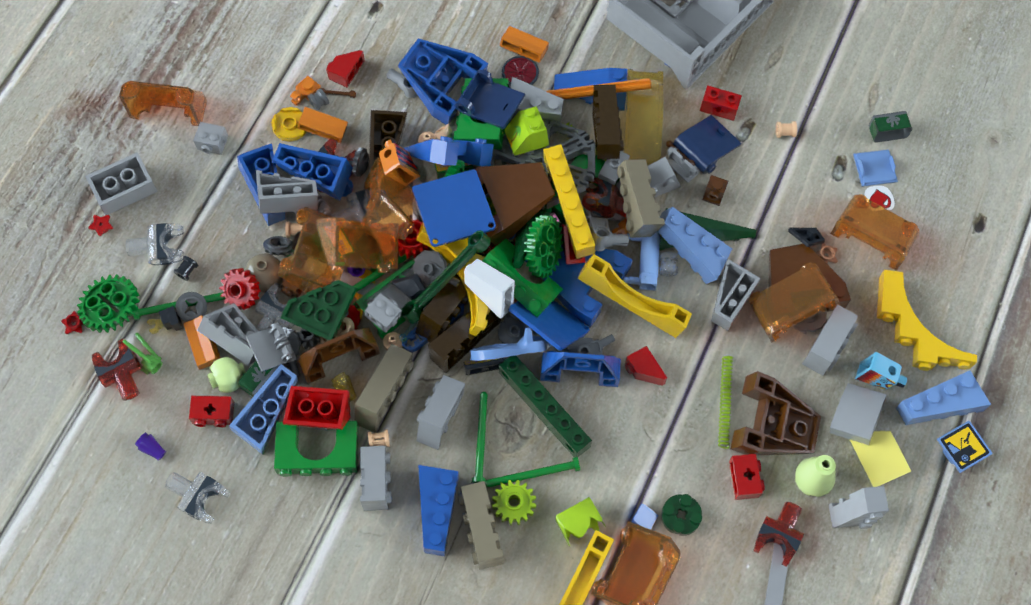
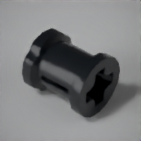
M184 256L183 262L173 272L181 279L188 281L191 272L199 265L190 257Z

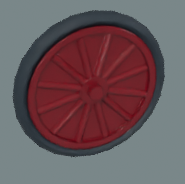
M524 56L512 57L502 67V77L508 78L510 86L512 77L533 85L539 76L537 64Z

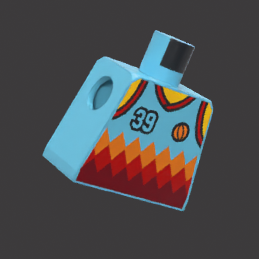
M877 352L860 362L855 378L884 390L893 385L903 388L907 383V377L900 375L902 366Z

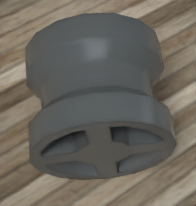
M321 88L316 93L307 95L316 111L321 106L329 104V100Z

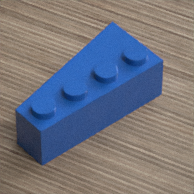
M272 143L237 156L238 168L258 207L256 170H260L263 174L268 175L278 174L276 163L273 161ZM285 212L262 214L268 226L286 220Z
M279 143L273 157V161L281 170L294 177L315 180L318 190L341 201L353 170L347 158Z
M418 465L424 552L445 556L459 472Z

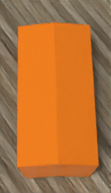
M509 26L501 37L500 47L540 63L548 50L549 42Z
M305 106L298 122V129L340 144L348 126L347 121Z
M202 315L183 323L199 370L211 366L214 361L221 358L216 343L197 331L203 318Z

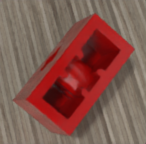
M707 85L700 111L734 121L742 95Z
M191 395L189 420L197 427L214 425L215 427L224 428L233 422L235 402L231 396Z
M756 454L732 456L729 464L735 500L759 498L765 490L764 480L760 479L759 474L761 472L760 460H757Z

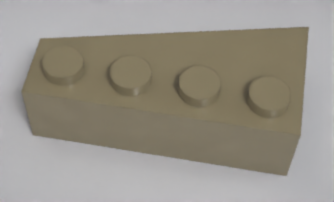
M646 159L624 160L618 166L617 176L621 182L620 193L624 199L623 211L627 217V231H629L630 238L651 237L665 222L664 218H660L658 214L661 211L660 205L655 204L654 201L656 192L653 187H650L652 179Z
M394 344L390 345L355 403L354 421H357L358 426L376 433L399 387L403 385L406 373L410 372L414 365L412 352Z
M485 481L461 486V493H458L460 506L464 505L466 510L462 515L464 524H469L470 528L467 537L469 545H474L475 552L471 553L474 565L478 564L479 570L502 565L503 552L500 549L498 532L495 531V520L490 510L491 505Z

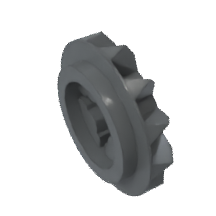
M359 147L355 152L352 163L354 176L361 177L367 170L369 154L366 148Z
M273 236L264 241L263 248L270 255L286 256V254L292 253V240L283 236Z
M186 292L178 298L176 312L182 320L188 322L206 314L207 302L204 296L197 292ZM186 300L191 304L198 301L195 306L198 313L193 310L185 312L188 308Z

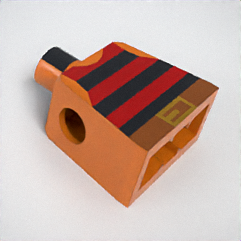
M393 139L386 141L384 144L386 148L379 153L384 173L400 184L407 186L419 178L420 174L407 150L397 145Z

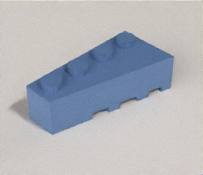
M674 207L663 211L660 218H664L665 224L658 230L659 234L678 250L681 258H685L689 262L692 270L700 274L705 284L717 280L732 248Z
M281 364L229 425L232 432L262 455L276 428V422L279 421L287 405L291 386H296L298 382L297 376Z
M967 371L903 400L896 409L905 425L933 419H945L950 416L983 412L991 403L972 372Z

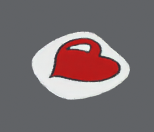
M872 186L865 190L864 201L866 207L871 212L888 211L894 208V198L887 187Z

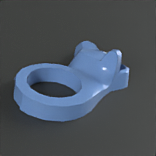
M529 327L525 328L524 336H522L518 343H501L471 349L470 359L475 361L542 352L552 345L541 336H532V331Z

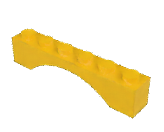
M562 145L543 149L544 161L563 211L576 259L595 254V243Z
M595 254L585 263L577 278L674 338L686 329L692 313L677 304L658 301L637 292L616 274L610 263Z
M595 530L559 605H583L614 542L613 538Z

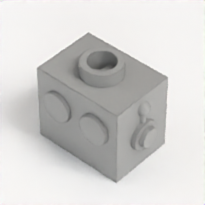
M200 122L193 141L197 150H202L208 154L216 153L222 155L228 134L223 126Z
M380 293L374 301L368 304L365 310V317L386 333L392 326L396 325V321L401 317L402 310L397 307L398 305L393 299H387Z

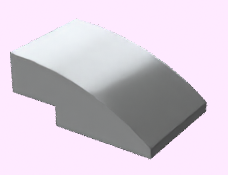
M848 383L831 423L830 433L869 445L887 395Z

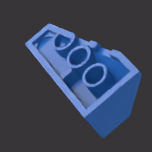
M603 68L555 74L554 90L627 81V69ZM626 92L616 93L617 107H619V111H625ZM593 96L579 97V99L585 100V103H593Z

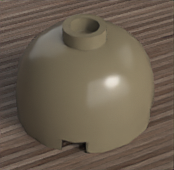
M266 253L252 257L245 269L250 270V273L256 276L260 292L263 293L275 290V287L279 284L281 285L285 276L280 261L275 256Z

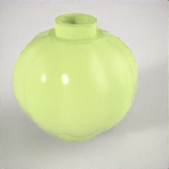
M223 357L213 362L210 367L211 373L207 374L213 389L219 387L220 392L231 393L239 389L238 382L246 371L242 363L238 364L232 358Z

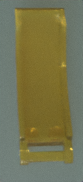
M628 69L627 81L649 78L651 79V88L626 92L623 152L630 155L629 160L646 159L647 166L661 158L663 71L653 73Z

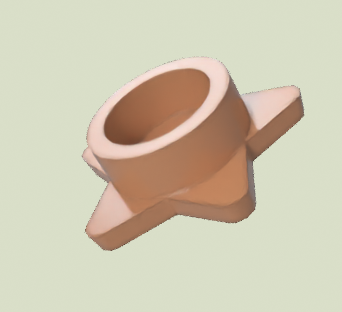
M823 243L821 250L816 253L826 263L838 262L835 257L837 248L826 246Z

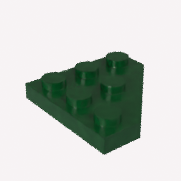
M340 280L334 281L330 285L322 288L319 287L307 292L303 296L288 300L280 318L327 340L334 339L358 288Z

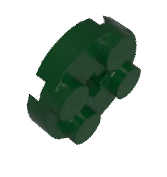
M674 495L665 502L662 508L661 520L669 532L679 534V536H687L695 532L702 521V509L699 503L690 495ZM678 510L686 512L685 520L677 518Z

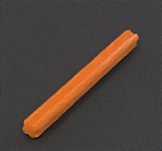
M645 78L597 85H616V93L650 89L651 80ZM594 85L549 90L546 92L562 99L593 96Z

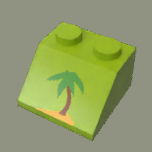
M537 106L519 111L504 129L514 156L549 146L547 129Z

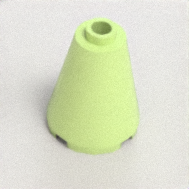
M828 455L810 457L800 462L795 473V482L798 488L809 496L821 497L828 494L835 484L836 464L834 459Z

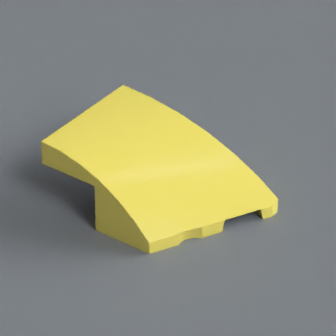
M874 431L869 445L850 440L873 487H878L911 472L891 431Z

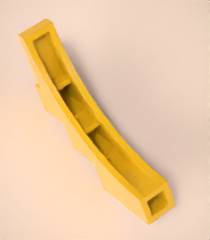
M424 223L421 224L417 241L439 252L449 264L468 246V238L433 247L428 238ZM437 240L432 241L434 244L438 243ZM475 254L457 273L468 294L471 308L469 334L477 336L481 330H485L488 322L485 318L491 310L465 284L464 270L467 265L472 264L476 259L482 261L485 258L479 254Z
M884 269L879 277L877 318L885 322L896 321L894 342L900 343L902 346L913 345L912 367H917L922 371H929L938 364L943 367L957 366L962 370L971 369L977 363V355L963 352L947 345L926 329L914 314L908 302L904 288L903 272Z

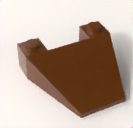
M541 162L475 168L485 195L489 193L497 212L493 216L496 224L495 229L485 233L490 237L491 242L495 246L505 239L512 238L556 195ZM493 224L488 225L490 228L494 227Z
M802 243L769 251L767 306L773 323L790 320L796 310L792 298L821 293L827 312L833 311L837 304L846 308L851 301L845 281L811 247H807Z
M370 327L350 331L317 345L297 357L307 384L326 377L322 363L357 349L362 361L380 354Z
M759 371L747 375L742 394L759 401L753 429L746 426L735 430L730 449L744 455L756 454V456L813 454L815 452L821 416L774 377Z

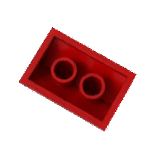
M291 386L283 424L342 430L351 418L349 390Z

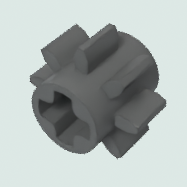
M302 328L300 332H297L300 336L301 344H303L306 350L308 347H315L320 342L318 335Z

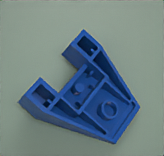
M418 38L398 64V67L430 114L446 125L452 121L458 112L455 107L457 101L449 97V93L461 77L464 79L473 78L478 70H487L488 63L473 53Z
M441 136L440 139L427 140L404 149L409 152L411 157L441 165H456L458 159L467 164L491 166L494 144L486 143L487 139L476 138L475 141H462Z
M605 249L603 251H595V255L610 263L616 274L623 280L631 269L632 259L617 250ZM563 250L560 252L562 258L558 259L559 266H556V271H552V276L549 275L548 277L563 288L557 298L567 310L582 323L591 327L601 313L602 304L588 296L593 288L577 278L583 266L592 255L585 257V263L566 264Z
M556 351L543 352L540 381L560 382L561 370L598 372L599 386L618 387L621 359L611 355Z

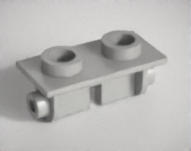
M670 147L667 150L668 154L664 157H666L671 168L687 183L701 172L695 165L693 166L686 159L684 160L683 156L677 152V148Z

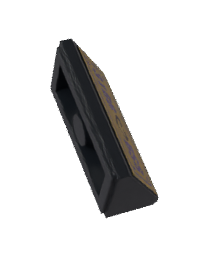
M504 359L463 362L466 375L499 370V365L504 362Z

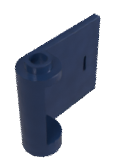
M483 69L476 72L456 102L455 107L467 116L505 129L524 99L525 93L493 82L491 73Z
M712 115L682 132L673 142L677 149L694 161L695 166L703 174L712 173L717 167L715 165L720 158L742 144Z

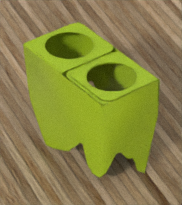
M590 497L557 514L555 518L569 546L570 534L576 538H581L585 535L588 528L599 531L597 521L602 522L605 526L600 513Z

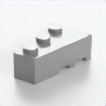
M512 77L510 88L525 93V97L511 119L519 111L537 106L544 123L545 120H548V124H550V120L561 123L562 98Z
M666 157L648 166L652 179L650 187L655 189V197L681 187ZM619 181L616 185L620 191L621 182Z
M727 259L711 321L728 331L756 289L761 278Z
M234 303L203 316L197 331L246 365H251L256 361L245 336L259 331Z
M443 375L440 382L437 381L433 388L434 394L428 396L425 410H421L417 417L419 422L417 442L439 450L441 436L443 432H447V425L451 417H454L464 394L465 383Z
M385 446L361 447L360 469L362 479H360V486L362 487V496H360V502L364 511L388 510V503H392L391 491H388V484L391 483V472L387 471V464H390V452H386Z
M884 486L862 488L850 494V499L846 501L845 498H841L839 503L828 504L832 528L859 526L860 529L871 528L873 524L877 523L889 511Z

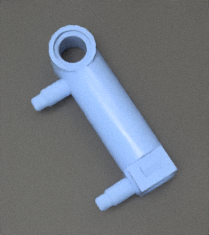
M657 231L651 237L630 238L628 234L629 240L641 242L639 277H624L623 281L629 284H638L639 289L655 291L659 269L660 234Z

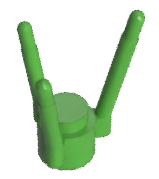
M135 333V336L151 355H145L127 340H123L125 345L143 358L141 361L143 366L129 363L132 365L131 367L141 370L147 375L149 373L155 374L161 368L162 358L152 350L139 333Z

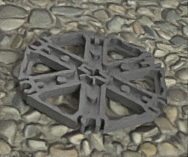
M545 120L544 123L547 129L549 146L514 156L506 134H504L502 149H493L491 166L497 160L510 164L541 162L548 178H550L544 161L543 149L550 147L551 135L559 133L572 138L561 143L567 161L581 154L588 156L587 169L568 164L577 193L580 194L586 191V188H589L588 181L593 182L595 178L596 145L594 140H590L589 134L586 131L550 120V125H548V120ZM558 196L553 197L546 204L547 209L560 203Z

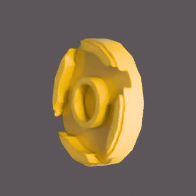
M294 107L283 108L273 116L271 122L272 130L276 137L282 141H296L305 135L306 131L298 129V122L302 115L300 109Z

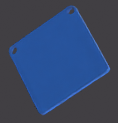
M475 169L412 187L428 238L433 247L469 238L478 230H482L484 233L490 232L496 227ZM493 224L494 227L490 228L488 225ZM437 240L438 243L434 244L432 241Z
M555 300L538 317L533 315L519 301L508 308L512 314L559 351L585 336L590 330L588 326Z

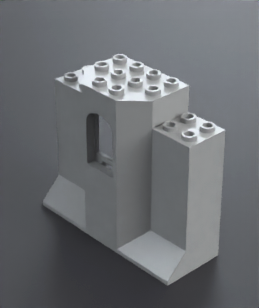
M609 0L607 20L671 67L682 87L687 90L774 0H677L671 7L661 0ZM682 1L686 2L682 7L678 6Z

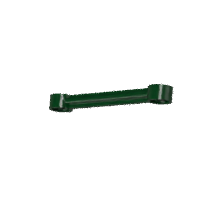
M482 230L474 232L469 238L468 246L415 301H409L404 305L401 316L409 323L417 322L420 319L423 308L476 253H482L489 247L490 237Z

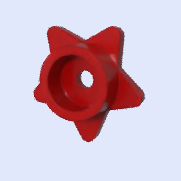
M94 215V222L88 226V229L95 230L98 236H102V234L113 229V226L109 223L110 215L103 217Z
M75 311L61 320L66 326L65 334H70L73 331L82 333L83 322Z

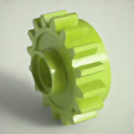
M509 480L508 486L502 483V490L496 489L495 494L497 496L492 497V501L496 502L492 505V508L497 510L495 516H501V522L509 521V525H512L513 522L520 525L521 520L527 522V516H533L534 514L531 509H536V504L532 503L536 500V496H531L533 489L527 490V483H524L522 486L519 485V480L516 481V484H512V481ZM516 499L520 504L513 507L509 504V501Z

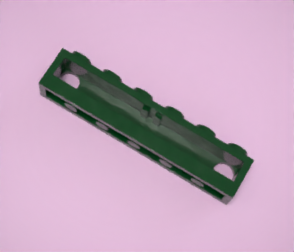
M516 355L510 356L499 365V374L573 457L581 456L591 447V438Z

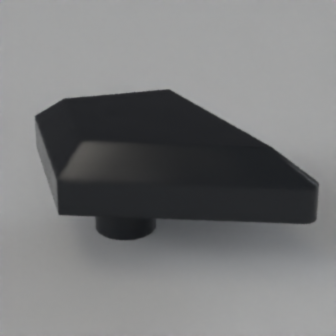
M790 227L788 229L790 234L807 247L825 243V239L817 228Z
M418 274L391 281L393 285L411 300L416 299L427 289Z

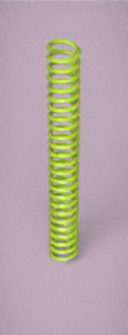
M723 356V365L721 366L722 387L720 388L721 409L719 411L721 413L719 414L720 432L718 433V446L728 449L729 446L724 447L720 444L729 445L730 443L720 442V440L729 441L730 439L720 437H729L730 435L720 433H730V427L728 426L731 424L721 423V421L730 422L731 420L721 418H730L729 414L731 412L729 411L731 408H722V406L731 407V405L722 403H731L730 399L732 398L729 396L732 394L722 392L732 391L730 389L732 388L730 386L732 382H729L732 381L730 377H732L731 374L733 373L730 371L733 369L731 367L733 366V360H730L733 359L732 356Z

